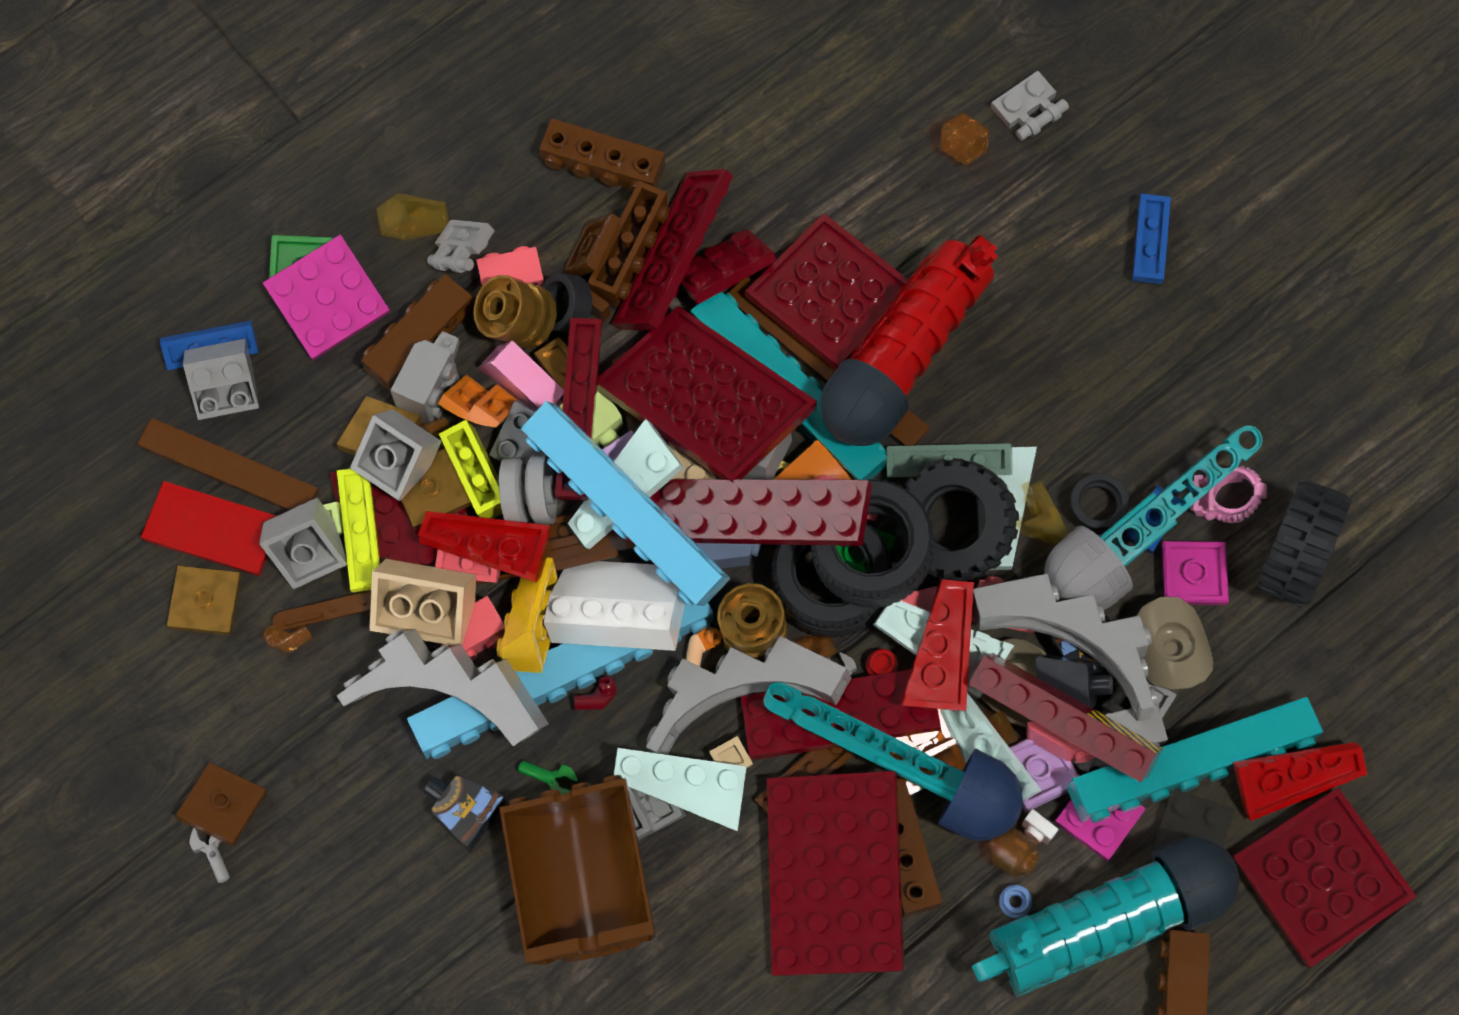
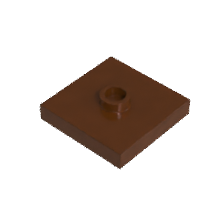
M612 213L586 224L562 273L583 276L596 271L621 218Z
M209 762L177 812L176 818L234 847L267 792L265 788Z

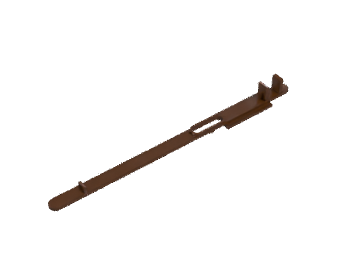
M611 530L591 549L584 547L577 535L548 541L543 560L553 558L556 571L618 557L617 552L634 548L636 544L628 542ZM510 573L499 575L498 581L518 578L519 576ZM476 581V585L488 583V582ZM371 591L279 612L273 618V625L276 629L285 631L370 611Z

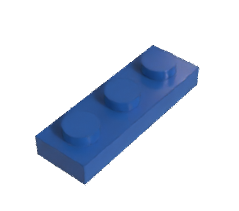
M1141 194L1139 197L1132 281L1162 284L1164 281L1171 197Z
M252 320L160 338L167 370L183 367L184 350L240 339L246 340L249 355L258 353L259 349Z

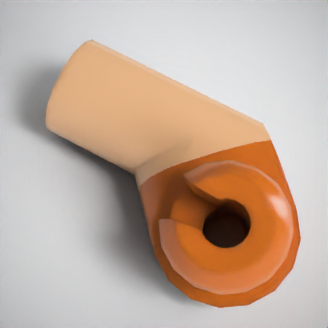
M708 627L692 635L689 639L685 660L700 667L702 654L721 642L722 634L719 629Z

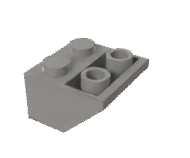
M245 339L184 350L183 367L198 420L259 408L253 367Z

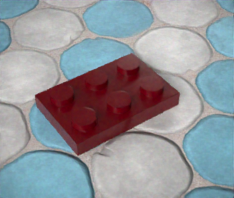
M749 229L733 234L730 239L719 245L709 247L705 253L692 259L691 267L684 275L679 287L699 305L777 260L773 251Z

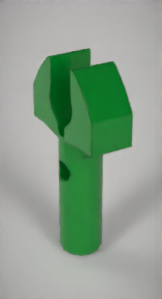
M527 761L520 762L518 772L547 783L551 790H559L560 795L570 793L571 791L561 788L556 780L568 779L578 784L574 771L571 767L563 764L559 770L553 772Z

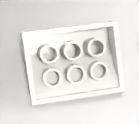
M598 561L563 570L550 594L544 625L551 643L675 651L685 601L678 595L680 589L672 581L667 583L656 573L655 570L658 567L655 564Z

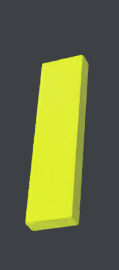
M352 469L338 470L337 477L351 592L372 590V571L380 565L371 482Z

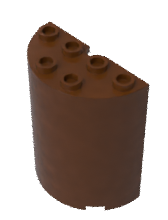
M622 775L605 777L602 779L603 783L592 786L589 782L575 784L571 786L572 791L563 795H560L559 790H549L540 793V798L528 800L527 797L515 798L509 801V805L499 807L525 962L527 964L545 965L565 958V963L602 957L638 947L640 942L652 941L656 937L626 778H622Z

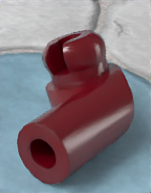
M603 677L599 680V686L592 694H575V710H602L606 708L617 694L618 688L615 680L611 677Z

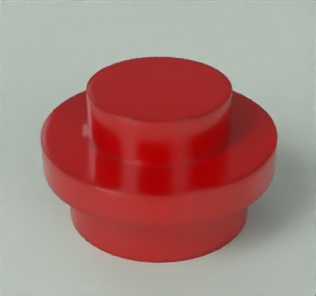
M874 650L866 660V670L870 676L897 671V658L889 650Z

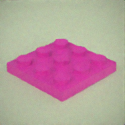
M341 234L263 282L265 288L313 361L390 313L389 308Z

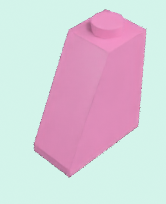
M512 340L497 346L478 367L481 372L515 398L537 410L545 401L554 403L558 407L563 402L560 397L564 394V389Z

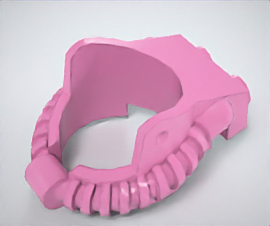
M1238 466L1191 506V511H1194L1196 516L1205 517L1208 521L1217 518V520H1223L1225 523H1240L1244 518H1249L1250 514L1253 515L1255 513L1254 510L1259 508L1258 505L1261 504V499L1267 497V484L1261 483V478H1259V475L1254 470H1250L1251 468ZM1194 475L1193 483L1197 487H1205L1208 481L1207 476L1204 478L1203 475ZM1244 478L1252 484L1254 496L1243 507L1228 509L1218 505L1215 501L1220 488L1228 483L1242 482Z

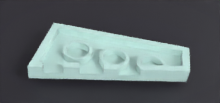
M1012 447L1013 475H997L1008 485V490L1013 493L1016 503H1014L1015 508L1019 511V521H1016L1018 535L1017 539H1013L1010 547L1013 549L1009 555H1005L1001 559L1002 564L996 569L992 568L990 570L1012 569L1037 447ZM976 498L979 538L985 525V511L980 501Z
M900 600V602L893 603L890 606L886 605L873 625L916 655L930 612ZM971 630L968 693L975 698H980L983 692L969 685L983 656L994 653L1006 659L1014 645L989 637L985 633Z
M968 693L966 711L940 710L950 736L955 739L965 763L976 748L1002 761L1012 770L1020 782L1023 802L1042 791Z
M617 748L614 775H622V778H626L629 788L738 831L746 766Z

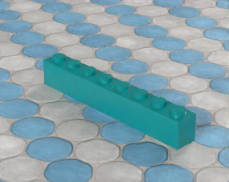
M720 292L691 310V315L817 401V409L797 429L812 444L818 440L853 480L873 479L886 467L887 453L879 442L869 446L849 445L841 442L829 432L822 419L820 400L823 389L819 382L812 376L808 378L801 371L798 361L791 355L787 357L780 350V345L776 339L770 334L766 336L759 329L760 326L755 318L750 314L745 315L738 308L739 305L732 295Z
M1308 697L1162 747L1164 749L1149 777L1142 782L1109 765L1072 778L1066 788L1081 823L1090 819L1092 823H1098L1111 817L1110 812L1121 809L1122 813H1126L1140 807L1141 801L1151 799L1152 803L1169 797V792L1178 788L1181 789V792H1186L1200 785L1198 781L1210 778L1211 782L1220 780L1229 775L1228 771L1234 769L1233 762L1286 754V750L1295 747L1298 751L1308 749L1316 744L1315 739L1323 733V730Z

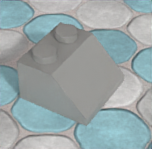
M393 409L377 413L370 420L350 468L397 500H402L430 468L442 441Z
M318 498L263 523L259 544L293 589L347 565V557L335 522Z

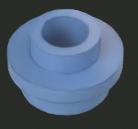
M1011 885L1002 891L999 905L1002 912L1008 917L1021 918L1030 911L1032 897L1023 886ZM1011 897H1018L1021 900V906L1018 908L1012 907L1009 899Z

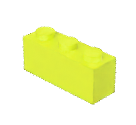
M464 420L439 433L477 515L482 518L491 519L502 515L499 477L475 428L467 420Z

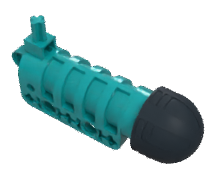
M1188 837L1177 840L1154 850L1151 863L1135 869L1128 875L1121 878H1113L1095 889L1085 890L1062 903H1054L1045 907L1043 911L1031 916L1026 915L991 930L988 936L998 954L984 959L971 967L978 982L988 980L1007 971L1013 992L1016 997H1019L1157 938L1167 929L1178 924L1185 930L1190 931L1221 917L1232 906L1238 893L1239 874L1233 858L1223 847L1209 839Z

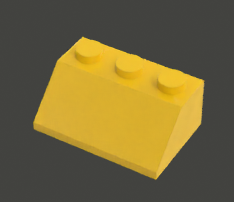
M546 558L542 561L537 582L521 577L518 588L512 592V609L505 616V633L503 638L498 640L497 655L502 658V661L507 659L514 671L543 672L551 643L544 625V618L550 594L558 581L553 558Z

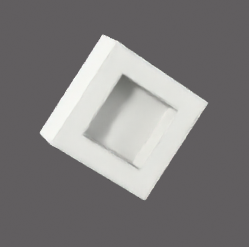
M1034 809L1031 810L1022 823V826L1026 828L1024 832L1036 843L1042 841L1046 845L1049 844L1059 830Z

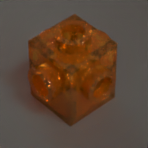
M962 112L955 118L946 121L942 126L940 148L967 166L987 152L989 129Z

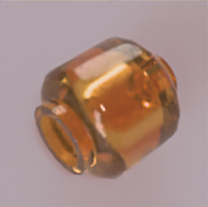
M1013 828L1000 837L992 839L989 845V849L992 851V864L1013 877L1030 874L1040 857V853L1037 852V843Z

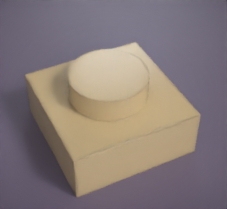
M738 736L709 751L714 762L746 766V769L753 765Z

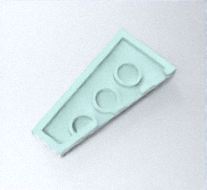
M647 419L644 420L614 461L649 497L684 469V466ZM589 497L587 501L583 502L568 524L584 547L591 549L613 530L611 526L614 522L607 515L602 517L596 513L590 506L592 500Z

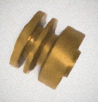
M497 275L490 278L481 287L474 305V321L482 334L499 341L509 342L512 340L519 347L529 349L541 345L549 337L554 328L557 315L556 302L548 290L508 275Z
M747 583L735 587L722 599L718 607L717 620L725 648L728 651L732 647L756 660L765 662L764 656L767 649L776 643L779 636L787 639L788 628L780 598L773 590L761 584Z

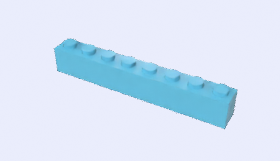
M545 401L522 426L521 430L528 436L525 441L537 452L542 450L549 457L547 463L559 474L564 472L571 479L568 484L580 495L585 493L592 500L590 506L596 513L602 517L607 515L614 522L611 527L619 536L624 539L629 537L636 544L633 548L634 551L645 561L650 559L658 567L655 570L656 573L667 583L672 581L680 589L678 595L690 606L693 604L705 606L730 580V577L556 404Z

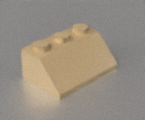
M385 559L372 571L370 631L393 634L400 629L403 632L416 629L424 641L451 646L462 645L475 605L477 575Z

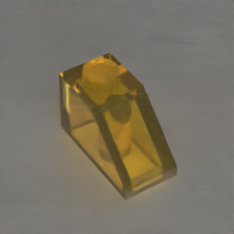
M397 193L376 208L381 236L409 240L442 233L449 223L444 202Z

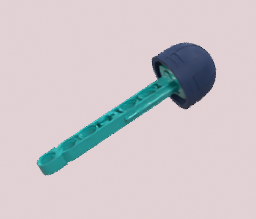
M774 682L768 687L763 702L765 707L771 712L787 720L791 718L797 725L889 771H895L897 775L948 799L938 825L967 839L985 841L1005 834L1018 820L1023 805L1022 788L1017 776L1002 761L975 748L961 771L816 698L801 695V691L785 683ZM773 695H779L783 697L787 702L779 701L775 699ZM802 709L810 710L815 716L805 714ZM831 723L840 725L845 731L835 729ZM890 752L900 755L903 760L895 759L890 755ZM919 767L927 768L933 775L925 774Z

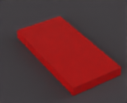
M163 481L141 539L260 577L268 557L259 544L263 523L276 517V515Z

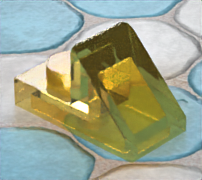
M1042 481L1030 486L1027 494L1028 498H1026L1029 511L1032 515L1037 514V517L1024 522L1021 525L1020 533L1057 545L1063 538L1068 536L1069 531Z

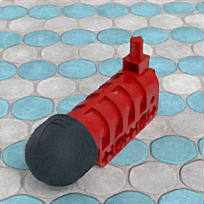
M979 234L969 245L960 241L948 240L931 251L881 315L850 359L844 360L828 380L822 391L820 406L823 422L835 438L849 445H873L890 435L909 409L906 397L914 387L915 379L924 374L931 364L932 356L941 351L948 341L949 333L958 328L965 318V312L975 305L994 279V271L991 264L998 257L994 252L997 247L983 235Z

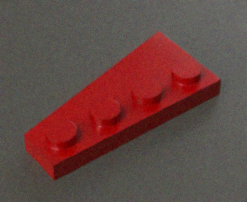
M426 511L418 536L421 544L537 582L550 537V526Z
M939 581L900 706L966 711L974 582Z
M1357 742L1233 762L1244 813L1250 821L1367 775L1363 750Z

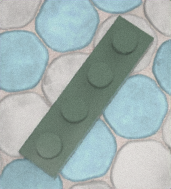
M1012 444L887 446V477H916L919 474L918 470L925 465L930 467L935 465L934 461L942 459L950 461L953 458L964 459L970 462L974 461L993 471L996 475H1013Z

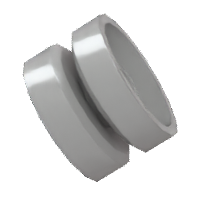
M547 455L532 456L528 460L527 465L520 458H509L501 461L499 491L504 520L528 523L531 517L535 524L543 525L554 524L556 521V481L554 470L547 463L549 459Z

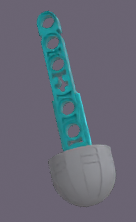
M1243 426L1236 429L1223 440L1224 444L1214 447L1158 495L1150 494L1100 537L1090 529L1078 526L1067 537L1063 538L1048 555L1044 568V574H1048L1050 584L1057 586L1059 602L1094 594L1096 604L1102 605L1103 610L1118 602L1126 593L1130 592L1133 589V583L1125 567L1177 524L1175 520L1233 472L1241 462L1246 461L1259 450L1263 442L1260 431L1253 426ZM1242 432L1250 433L1254 439L1253 446L1250 449L1243 448L1239 443V437ZM1219 451L1229 454L1231 462L1228 468L1218 466L1216 455ZM1197 470L1203 471L1207 476L1208 481L1203 488L1197 487L1193 483L1192 477ZM1185 488L1191 491L1180 498L1182 505L1179 503L1173 505L1171 503L1173 499L1171 492L1175 494L1183 491ZM1150 509L1158 511L1161 516L1160 523L1156 527L1150 526L1146 522L1145 516ZM1129 528L1136 532L1137 542L1134 546L1124 544L1122 533L1125 529Z

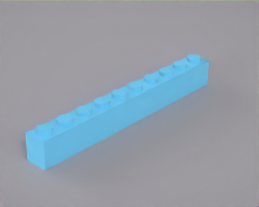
M685 602L677 643L682 640V636L690 632L696 634L710 627V623L713 622V611L708 603L705 606L695 604L690 606ZM563 643L548 650L542 673L515 672L538 706L547 701L550 703L557 702L567 696V691L576 687L579 689L586 688L596 682V677L605 673L613 675L621 671L625 667V663L634 659L642 661L653 654L652 650L655 649ZM455 696L407 718L426 759L433 757V759L441 758L451 751V747L461 742L463 745L470 744L480 738V733L490 728L492 731L499 730L478 709Z

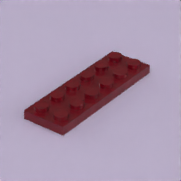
M728 170L687 172L670 206L667 220L664 224H661L657 232L655 244L652 249L648 250L643 268L638 275L636 274L632 282L630 294L626 300H623L612 322L618 329L658 330L659 326L663 323L668 307L676 297L678 287L684 275L689 271L691 261L697 249L703 243V237L710 223L716 216V210L722 198L728 192V186L733 178V175Z
M911 670L851 679L837 705L811 696L894 738L941 731L937 709L900 706ZM766 693L741 696L751 761L840 747L797 725L791 718L787 720L768 710L763 702ZM775 694L773 695L775 699L782 702H787L783 697ZM802 709L805 714L815 716L810 710ZM831 723L835 729L845 731L840 725Z

